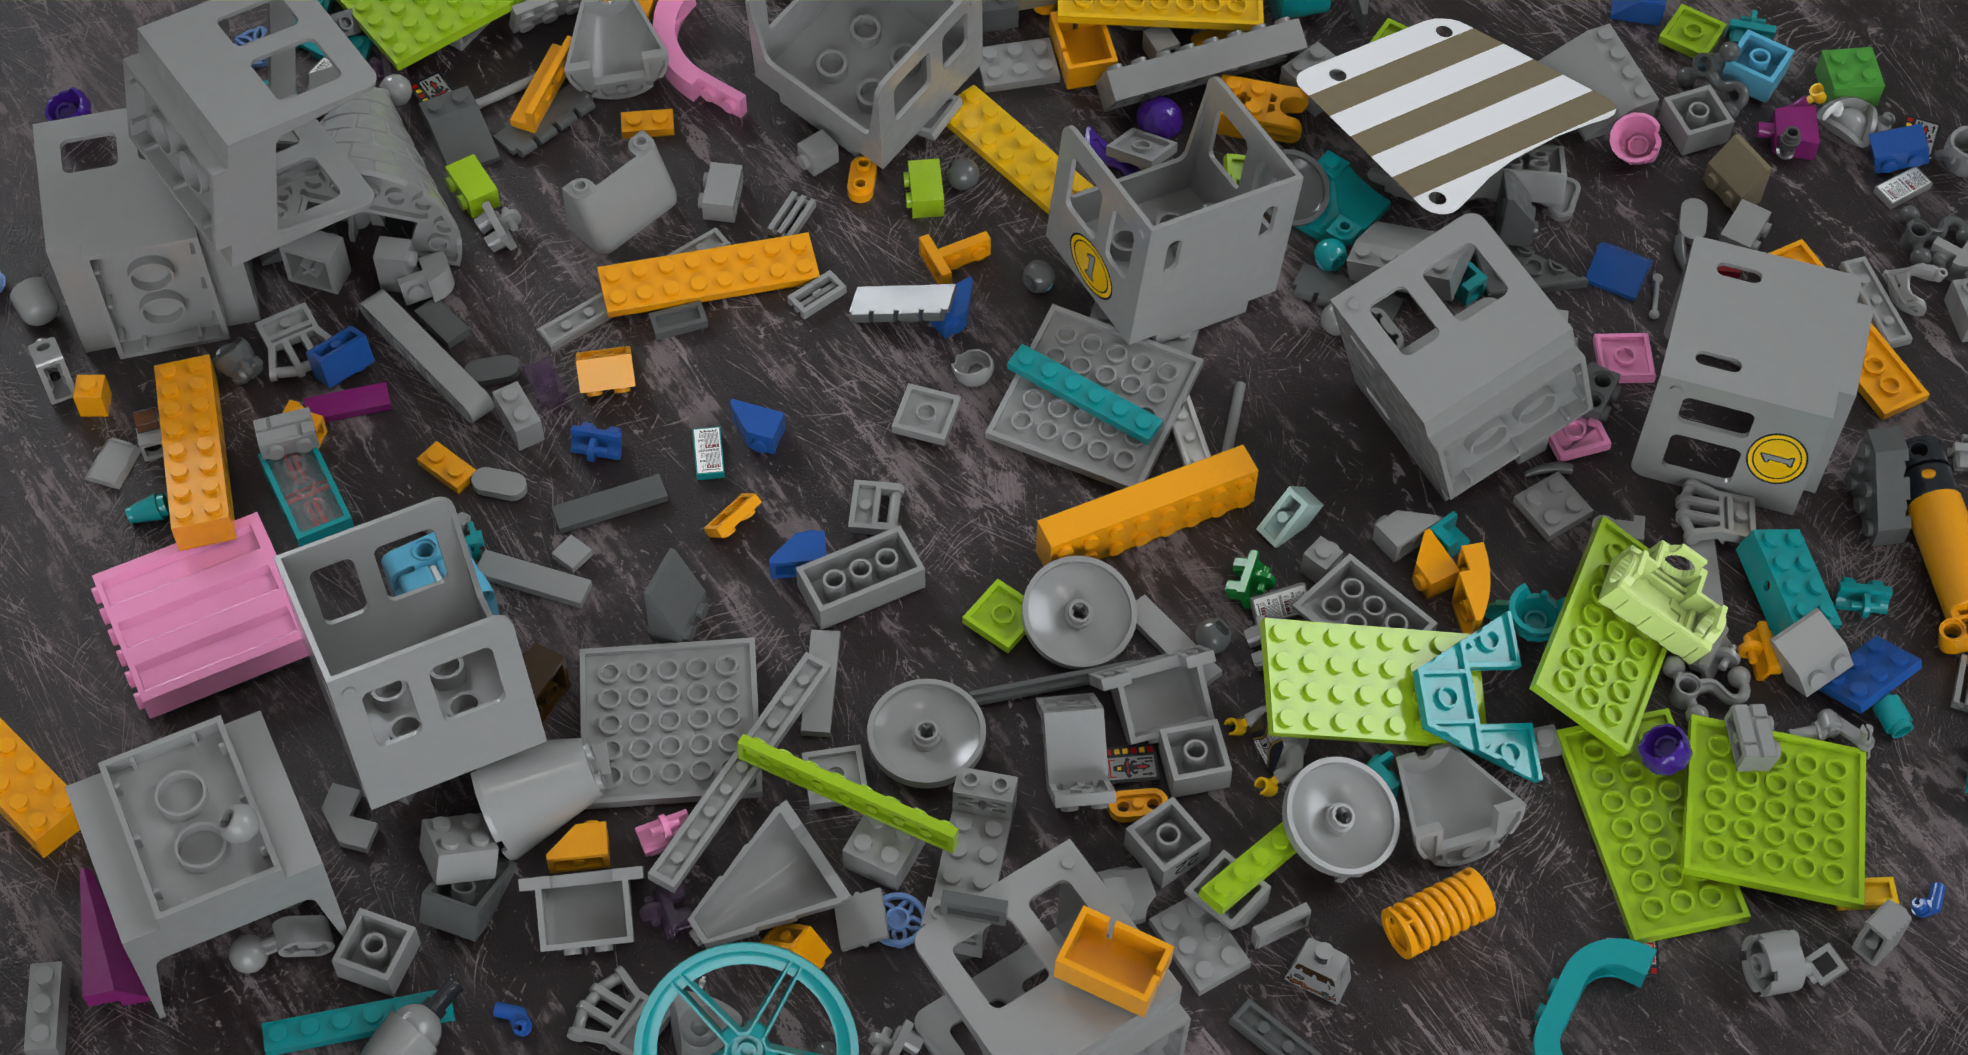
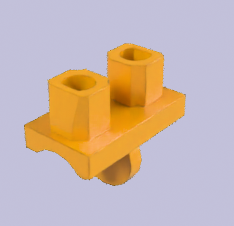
M1759 621L1754 630L1746 633L1743 637L1744 643L1740 644L1737 649L1741 658H1748L1749 663L1752 664L1755 679L1758 681H1764L1770 674L1782 673L1770 639L1774 636L1772 631L1769 630L1766 621Z

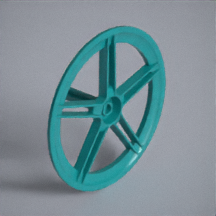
M737 942L718 945L698 952L680 962L662 978L650 994L638 1020L634 1040V1055H658V1037L661 1023L669 1006L678 994L723 1041V1049L711 1055H779V1053L785 1055H823L773 1044L768 1039V1035L797 980L809 988L825 1008L835 1033L836 1055H859V1042L854 1018L845 998L822 970L802 956L781 947L764 943ZM738 964L762 965L781 971L752 1020H748L744 1027L739 1026L694 980L712 970ZM789 974L792 978L766 1025L759 1021L785 975ZM687 985L727 1024L723 1030L684 989Z

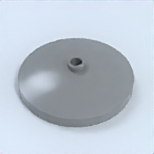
M1067 556L1048 563L1031 579L1023 596L1021 619L1028 640L1039 654L1058 666L1082 670L1106 665L1124 651L1136 628L1137 605L1128 582L1112 566L1092 557ZM1073 614H1078L1081 618H1075Z
M937 679L911 680L895 686L886 692L875 704L867 725L868 747L877 766L893 780L916 788L942 787L955 782L959 766L971 769L976 766L985 748L986 723L977 702L962 688Z
M1346 757L1322 758L1312 762L1297 773L1285 792L1282 817L1287 837L1299 856L1318 871L1341 878L1361 876L1380 866L1394 850L1400 832L1398 805L1387 783L1369 766Z

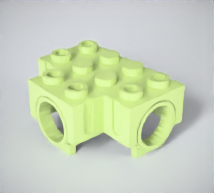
M1661 540L1647 551H1641L1634 545H1631L1615 556L1611 561L1598 598V602L1612 609L1615 614L1635 625L1637 629L1658 641L1660 645L1673 654L1680 656L1689 665L1711 652L1712 644L1719 638L1725 628L1728 610L1727 606H1720L1701 593L1708 571L1703 567L1707 564L1708 560L1684 543L1682 545H1670L1664 540ZM1671 555L1685 557L1692 562L1695 568L1692 570H1678L1670 566L1664 557Z

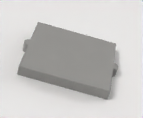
M880 887L863 893L855 892L852 896L853 899L840 907L834 908L840 948L843 952L861 946L867 948L871 943L890 938L883 892Z

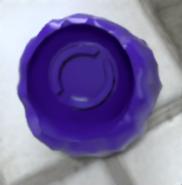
M71 87L66 91H60L47 101L45 108V117L48 121L92 114L91 101L84 92L75 87Z
M1158 95L1140 104L1137 110L1136 124L1142 131L1170 139L1176 136L1183 126L1182 113L1174 101Z
M1669 723L1652 727L1649 732L1643 735L1641 742L1638 744V754L1644 767L1656 775L1670 776L1677 771L1684 770L1693 754L1690 741L1680 727Z

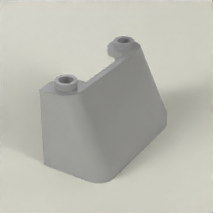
M643 130L634 135L628 142L629 152L634 158L602 182L595 185L586 178H577L562 188L568 229L597 253L608 254L613 252L671 209L677 202L675 186L652 137Z

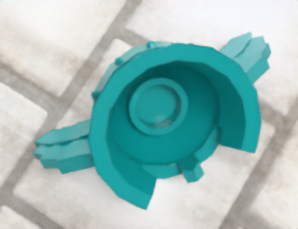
M1523 583L1515 589L1510 600H1496V602L1489 603L1484 617L1495 620L1505 612L1511 611L1514 629L1519 636L1525 638L1528 642L1547 641L1550 638L1566 597L1555 601L1548 597L1549 592L1546 590H1542L1541 594L1530 593L1526 583Z

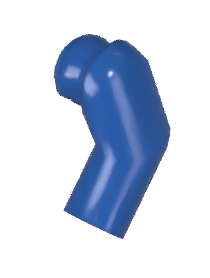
M1939 882L1931 883L1928 898L1921 897V900H1918L1916 897L1912 900V913L1921 918L1939 913L1942 910L1946 886Z
M496 1002L493 1011L494 1017L509 1020L512 1031L517 1036H526L531 1032L532 1021L524 1007Z

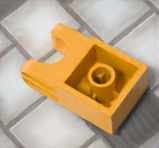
M1222 74L1221 79L1272 140L1295 143L1301 138L1302 126L1300 121L1285 115L1287 113L1299 114L1307 108L1309 96L1301 88ZM1221 111L1216 134L1244 139Z

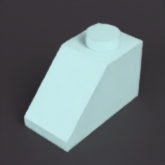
M1289 486L1256 530L1275 548H1278L1306 528L1324 505L1305 487Z

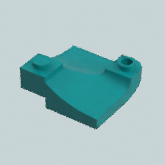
M1327 150L1317 162L1322 166L1329 180L1330 198L1328 205L1315 221L1296 228L1320 242L1323 239L1335 238L1342 241L1345 246L1354 245L1355 241L1390 209L1391 201L1367 185L1349 166L1350 162Z

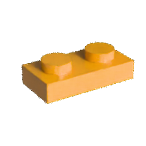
M673 109L621 112L622 138H632L641 130L651 137L675 135Z
M438 441L433 443L417 458L419 466L457 494L461 493L472 483L471 477L476 469Z
M742 493L703 529L709 537L726 538L735 532V526L738 523L750 518L755 513V508L762 502L756 493Z

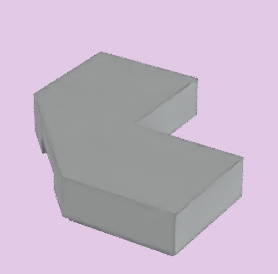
M332 783L321 809L339 846L368 854L379 829L378 823L353 817L362 796L361 790Z

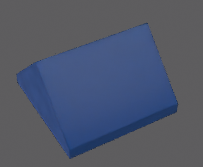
M1601 242L1598 245L1586 278L1590 285L1635 302L1654 260L1610 243Z

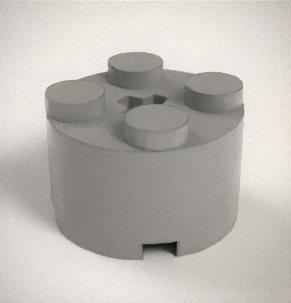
M1778 930L1750 935L1743 941L1741 951L1747 950V960L1742 961L1743 973L1750 989L1754 993L1760 992V997L1799 991L1804 985L1805 978L1811 975V964L1807 958H1804L1800 946V938L1795 930Z

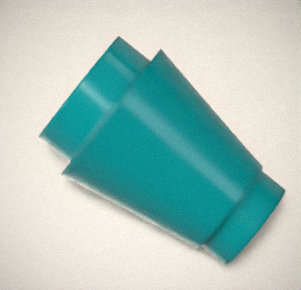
M153 493L125 509L130 524L164 520L167 515H170L168 499L164 493Z

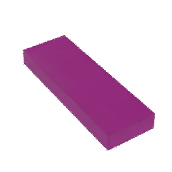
M386 382L304 398L305 408L309 407L310 412L322 415L325 423L392 409Z

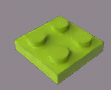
M1681 4L1660 34L1658 43L1694 59L1699 53L1712 52L1725 33L1728 24Z
M997 579L962 617V623L1006 653H1009L1025 635L1021 619V605L1024 595Z

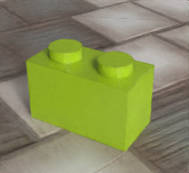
M474 154L445 166L447 178H444L445 184L450 193L455 192L462 211L467 210L471 218H475L485 212L482 204L486 201L490 202L493 209L501 206L497 187Z
M940 160L908 161V172H903L904 188L909 187L910 192H905L906 208H912L913 218L944 216V193Z

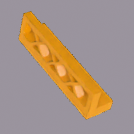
M567 35L562 46L552 43L510 118L511 126L535 134L566 78L564 68L572 40L571 36Z

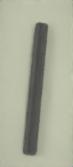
M1129 660L972 690L969 692V695L980 706L1090 685L1089 673L1138 660Z

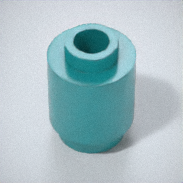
M1888 693L1873 706V712L1885 732L1891 734L1892 738L1903 737L1913 730V718L1899 695Z

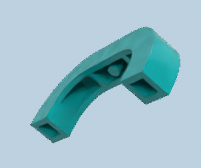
M1611 938L1590 943L1577 951L1565 965L1559 979L1552 978L1546 992L1550 996L1547 1005L1541 1003L1535 1014L1534 1020L1538 1021L1533 1037L1530 1055H1563L1560 1047L1561 1037L1587 985L1599 978L1614 977L1641 988L1657 950L1637 941Z

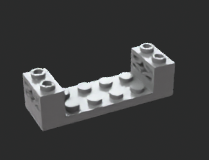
M958 767L953 788L950 823L959 829V843L953 854L945 850L942 852L932 897L927 898L922 927L942 916L941 898L943 890L977 895L999 881L1017 802L1018 777ZM989 926L955 946L953 953L982 958Z

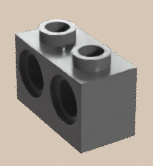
M1590 362L1587 370L1594 409L1581 417L1587 420L1591 417L1598 421L1606 422L1612 406H1609L1611 400L1617 401L1622 389L1618 385L1621 374Z

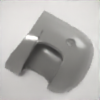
M44 277L25 279L18 283L10 293V300L20 317L28 325H45L51 322L58 313V301L50 291V284Z

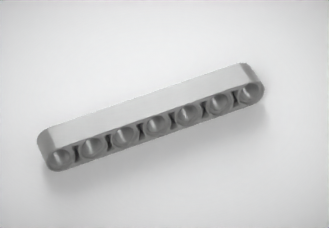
M381 289L359 304V309L366 320L466 421L472 424L495 408L489 394L386 291Z

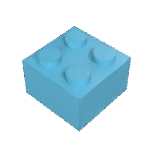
M1748 29L1737 44L1740 47L1739 57L1735 61L1725 62L1721 79L1722 81L1736 80L1744 83L1748 88L1749 96L1767 103L1787 73L1795 50Z

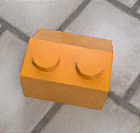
M630 346L576 353L580 393H586L589 397L599 396L603 394V390L614 389V393H623L630 391V387L636 386Z

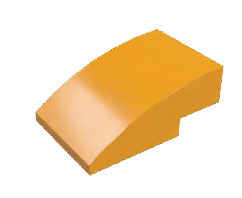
M1484 542L1461 546L1457 561L1460 572L1451 604L1462 633L1473 634L1482 627L1488 605L1491 579L1489 560Z

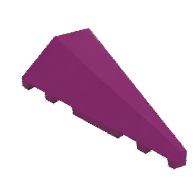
M80 869L82 996L89 1007L120 1001L122 1006L151 1001L122 945L107 901L92 870Z

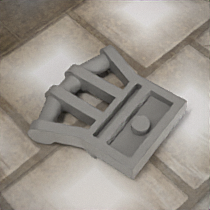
M306 302L255 323L256 330L268 351L269 377L271 382L286 377L298 376V378L306 376V372L312 370L309 360L300 363L292 345L302 342L306 351L314 347L309 338L315 336L321 342H324L332 337L318 326ZM284 349L293 366L277 367V352Z
M1688 478L1684 481L1682 485L1683 491L1675 499V507L1678 509L1675 514L1676 523L1681 525L1685 533L1683 536L1684 540L1688 545L1712 539H1718L1722 544L1725 541L1740 544L1752 530H1756L1755 498L1719 491L1693 478ZM1693 524H1698V525H1703V526H1708V527H1704V528H1694Z
M620 965L614 969L615 973L599 983H593L589 988L590 993L586 999L580 1000L576 1005L577 1013L573 1026L568 1029L567 1038L575 1042L588 1041L604 1044L611 1051H616L620 1055H634V1040L638 1020L649 996L639 990L625 969ZM622 984L631 994L633 1000L629 1003L610 990ZM600 1000L606 1001L622 1011L623 1014L616 1020L595 1006ZM668 1008L664 1015L659 1035L671 1021L670 1008ZM588 1017L606 1026L610 1031L607 1033L585 1029Z

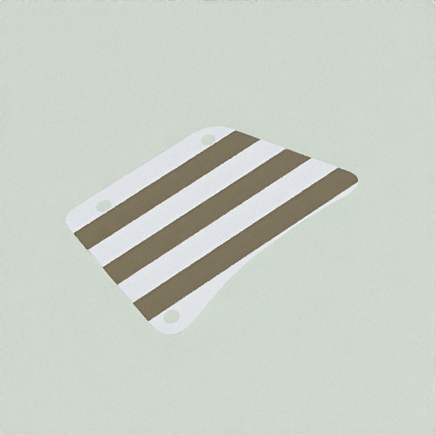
M1435 18L1423 21L1301 71L1297 75L1296 80L1298 86L1419 205L1436 214H1450L1458 210L1492 175L1517 157L1559 135L1608 119L1616 112V105L1607 97L1460 21ZM1446 26L1452 30L1453 34L1450 37H1442L1437 34L1436 28ZM1339 69L1346 74V79L1336 81L1330 77L1329 72ZM1432 192L1442 193L1446 197V202L1441 205L1435 204L1430 201L1429 194Z

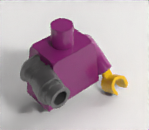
M1816 83L1810 87L1809 96L1804 95L1786 106L1776 108L1773 111L1770 122H1757L1756 137L1770 138L1771 151L1777 154L1779 158L1788 160L1796 157L1814 160L1820 141L1816 105H1812V103L1822 104L1827 99L1821 83Z

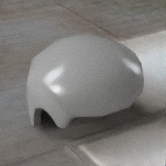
M972 349L962 354H957L955 362L951 363V368L959 383L967 387H979L985 384L992 376L994 361L987 352L980 349Z

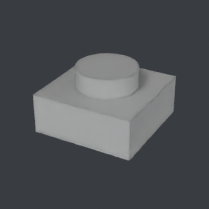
M1554 724L1533 728L1539 759L1562 755Z

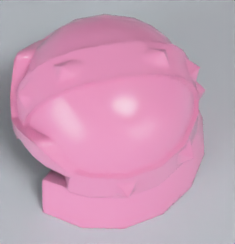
M1634 112L1624 115L1615 122L1610 131L1609 142L1612 151L1620 159L1629 163V165L1654 162L1662 145V140L1658 133L1660 130L1659 122L1646 113Z

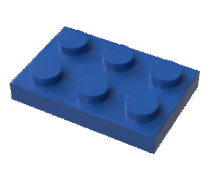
M1876 635L1850 654L1854 664L1851 668L1818 690L1862 714L1922 668V662L1920 658Z

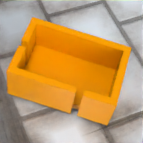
M1057 11L1050 12L1049 34L1060 69H1062V76L1067 90L1096 85L1095 82L1101 77L1103 72L1107 71L1109 66L1118 64V58L1107 25L1076 24V29L1073 30V23H1057Z
M1083 905L1055 960L1053 976L1144 1018L1157 993V988L1160 987L1172 962L1175 946L1118 920L1114 925L1112 939H1110L1107 935L1111 917Z

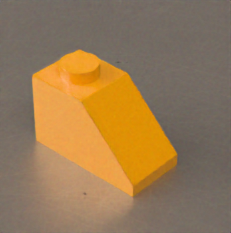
M1429 528L1425 530L1412 580L1416 589L1422 591L1426 598L1430 599L1455 587L1460 569Z
M589 820L583 824H575L546 854L549 872L560 873L610 868L609 835L606 821Z
M788 923L773 927L760 941V943L774 945L794 952L813 963L819 969L824 966L826 958L832 953L813 928L807 925Z

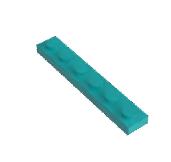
M1021 344L1007 363L1008 370L1146 445L1150 444L1163 426V419L1024 344Z
M437 990L262 1023L266 1055H279L371 1037L390 1011L395 1012L409 1004H422L427 997L431 998ZM452 1002L445 1010L447 1013L440 1020L441 1023L455 1021Z

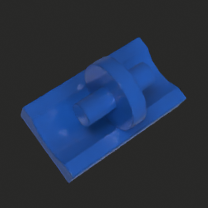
M583 422L580 426H572L571 452L587 455V461L594 462L596 457L620 460L622 456V433L620 428L610 426L606 430L596 429L593 423Z

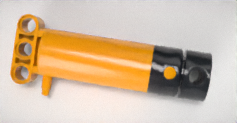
M1916 436L1905 440L1909 449V460L1905 461L1906 471L1904 476L1910 477V499L1906 500V514L1911 516V528L1945 620L1939 627L1938 647L1946 654H1958L1968 651V511L1941 440L1935 436ZM1953 634L1956 635L1957 638H1949L1946 635Z

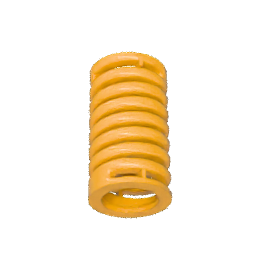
M1467 867L1453 874L1452 877L1445 878L1442 882H1437L1432 887H1427L1422 892H1417L1412 897H1407L1402 902H1397L1392 907L1383 909L1381 920L1384 931L1393 948L1404 959H1411L1429 950L1430 946H1437L1440 941H1447L1450 936H1456L1460 931H1466L1470 926H1476L1479 922L1481 923L1494 917L1496 906L1491 890L1484 878L1475 869Z

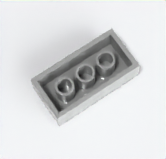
M901 525L796 567L797 587L821 630L925 588V567Z

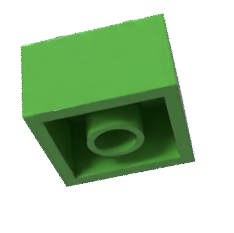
M1872 47L1821 51L1815 73L1818 83L1823 85L1824 92L1827 95L1825 104L1839 97L1853 96L1861 98L1873 106H1878L1885 84Z

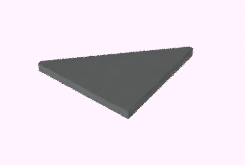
M1506 245L1544 293L1587 287V278L1574 275L1565 266L1551 259L1548 261L1536 255L1535 251L1528 247ZM1475 249L1472 255L1475 266L1488 277L1485 290L1486 298H1501L1507 293V287Z

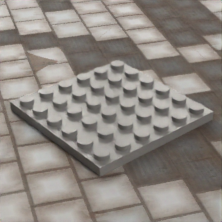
M1052 304L1030 348L1163 419V426L1150 444L1146 445L1016 374L985 432V438L1119 489L1146 481L1203 367L1204 359L1148 338L1128 345L1115 326Z
M755 637L579 649L581 738H584L586 743L590 742L591 745L607 742L614 788L606 789L604 791L605 795L586 809L700 801L738 748L737 742L742 734L747 735L759 718ZM762 769L741 799L763 797Z

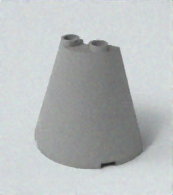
M581 0L564 68L569 82L580 92L585 90L590 92L592 97L610 100L633 97L654 87L653 82L658 78H663L667 71L669 63L668 51L637 0Z
M584 738L547 740V742L480 767L470 773L483 817L495 842L502 841L505 845L501 850L506 858L511 861L520 858L605 795L603 791L606 788L604 777L601 771H594L591 763L596 757L590 742L586 743Z
M1447 742L1432 746L1427 749L1423 756H1417L1415 752L1396 757L1414 845L1421 857L1432 860L1434 865L1446 867L1459 866L1476 861L1501 846L1498 841L1507 832L1513 834L1519 826L1526 809L1524 801L1452 743Z

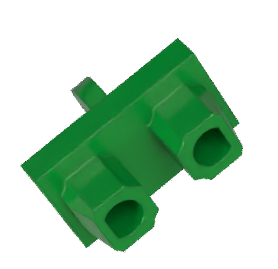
M1250 550L1248 557L1235 558L1233 572L1235 576L1241 577V580H1228L1225 587L1228 598L1240 600L1243 608L1251 609L1250 597L1263 594L1264 590H1271L1276 584L1275 577L1270 574L1271 568L1266 567L1258 559L1260 555L1258 550Z

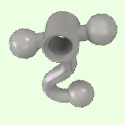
M1669 656L1663 661V673L1674 680L1669 696L1670 702L1676 708L1686 710L1687 722L1691 714L1709 717L1708 710L1696 701L1697 697L1702 694H1712L1727 705L1743 704L1750 697L1751 689L1749 683L1751 675L1748 669L1743 666H1735L1728 672L1729 684L1739 689L1737 694H1732L1717 680L1712 678L1699 679L1692 673H1684L1685 662L1678 656Z

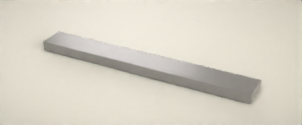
M715 227L668 255L728 246L731 243ZM601 292L536 329V332L548 349L554 352L613 317H607Z

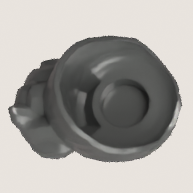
M240 336L237 337L235 342L221 346L217 350L214 359H211L214 367L224 375L231 377L232 381L237 385H243L249 380L255 379L263 370V361L258 356H254L250 344Z

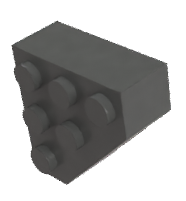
M1900 426L1866 430L1863 440L1859 443L1856 456L1852 459L1850 470L1845 476L1846 487L1848 490H1851L1854 498V509L1856 513L1860 514L1862 520L1863 534L1866 537L1868 536L1871 547L1904 543L1911 529V516L1905 515L1907 512L1906 500L1910 499V477L1904 476L1906 471L1905 461L1909 460V449Z

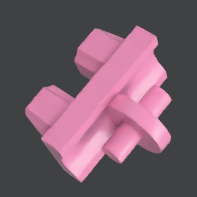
M686 809L668 816L661 814L657 820L635 828L636 835L646 857L654 856L665 850L689 816Z

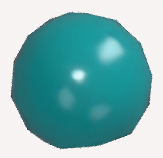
M1335 238L1323 239L1314 250V260L1318 267L1324 271H1337L1344 265L1347 259L1345 245L1342 241Z

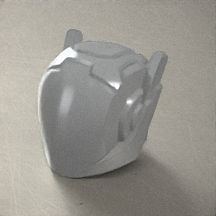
M1962 126L1953 131L1947 138L1944 149L1935 151V158L1943 157L1947 168L1956 176L1968 178V126Z

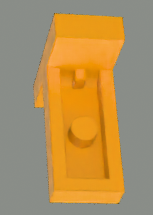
M987 231L938 249L930 235L927 234L919 237V255L937 284H952L951 270H956L963 265L980 261L991 255V238Z

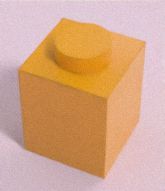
M77 375L73 399L81 417L109 416L112 392L105 375Z

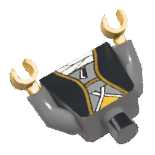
M1263 705L1246 713L1243 719L1228 718L1225 720L1224 725H1236L1235 730L1228 734L1233 736H1242L1245 734L1247 726L1251 727L1249 732L1272 775L1270 779L1265 777L1257 778L1254 786L1264 788L1260 795L1271 797L1277 793L1278 783L1283 784L1302 769L1309 739L1269 736L1266 705Z

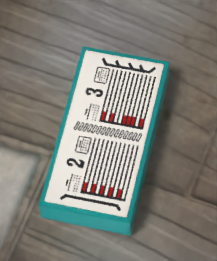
M720 426L692 429L697 480L725 478Z

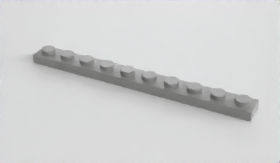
M805 652L747 735L752 738L758 737L768 745L777 748L830 673L831 664ZM738 748L648 872V879L675 893L761 771L760 768L738 759Z

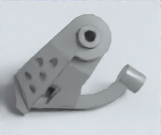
M1919 263L1906 268L1885 269L1882 276L1888 285V292L1892 302L1900 310L1919 317L1925 314L1927 307L1923 299L1912 293L1910 288L1911 276L1928 281L1941 282L1948 275V272L1943 267L1938 268L1935 265Z

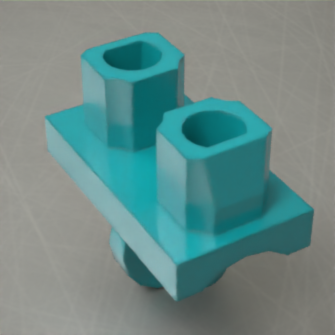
M1752 10L1750 17L1740 15L1739 20L1731 18L1725 36L1729 37V41L1738 44L1749 29L1773 40L1777 26L1765 24L1766 19L1757 18L1758 11Z
M1843 577L1838 586L1834 607L1837 610L1857 611L1860 618L1865 619L1868 618L1870 613L1887 614L1893 589L1890 586H1884L1883 581L1871 580L1867 584L1856 583L1854 578Z

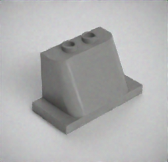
M1196 645L1088 674L1091 686L1103 691L1110 690L1127 743L1131 745L1147 740L1149 744L1158 743L1160 729L1215 719L1202 666L1216 662L1214 650Z
M645 866L518 879L519 891L535 890L540 952L564 950V956L583 954L582 947L594 946L595 952L613 950V944L635 942L630 880L645 879Z

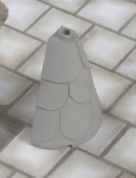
M785 800L774 808L750 842L741 849L724 875L716 879L688 918L693 928L689 931V934L698 947L704 944L708 949L756 936L762 930L796 922L799 918L840 907L853 899V897L788 801Z

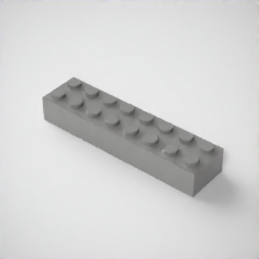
M1284 17L1274 21L1275 24L1266 27L1265 23L1252 27L1251 31L1242 33V30H1237L1227 34L1225 39L1219 40L1218 37H1212L1204 40L1200 46L1195 47L1194 43L1180 47V51L1171 53L1170 50H1165L1155 54L1156 58L1149 60L1146 57H1140L1132 60L1131 65L1122 67V63L1109 66L1107 71L1103 72L1101 77L1095 82L1103 110L1107 112L1143 102L1158 95L1164 96L1207 84L1210 78L1216 76L1222 78V74L1236 76L1292 60L1308 48L1299 18L1290 20L1289 17Z

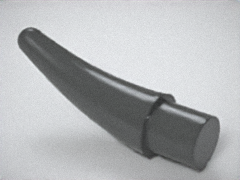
M1678 234L1675 236L1673 250L1679 266L1684 270L1687 261V246L1685 244V235Z
M1562 461L1549 462L1525 471L1523 475L1524 477H1530L1539 474H1554L1557 471L1561 474H1572L1573 464L1562 463Z

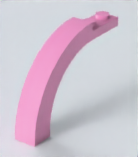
M658 0L654 11L653 27L668 51L669 63L665 73L666 78L680 93L693 102L699 96H702L706 101L713 102L722 107L727 113L742 118L747 113L746 95L695 66L685 56L677 41L680 27L687 15L696 6V0Z

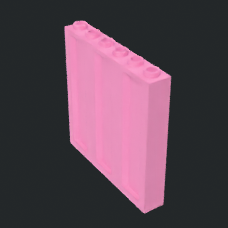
M258 512L235 520L237 539L179 551L177 543L92 575L96 587L91 588L97 605L100 603L104 605L103 608L99 609L105 625L111 623L113 627L107 630L113 646L120 645L121 647L116 653L121 666L125 667L128 665L129 671L124 673L130 688L137 687L138 692L133 694L139 710L146 709L150 719L309 656L273 558L277 554Z

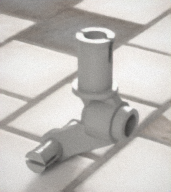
M1832 709L1820 711L1817 714V720L1812 722L1810 726L1787 730V734L1824 741L1827 737L1833 738L1841 734L1860 750L1866 751L1867 760L1870 758L1871 749L1874 748L1875 739L1872 736L1874 730L1872 725L1866 724L1865 727L1863 724L1858 729Z

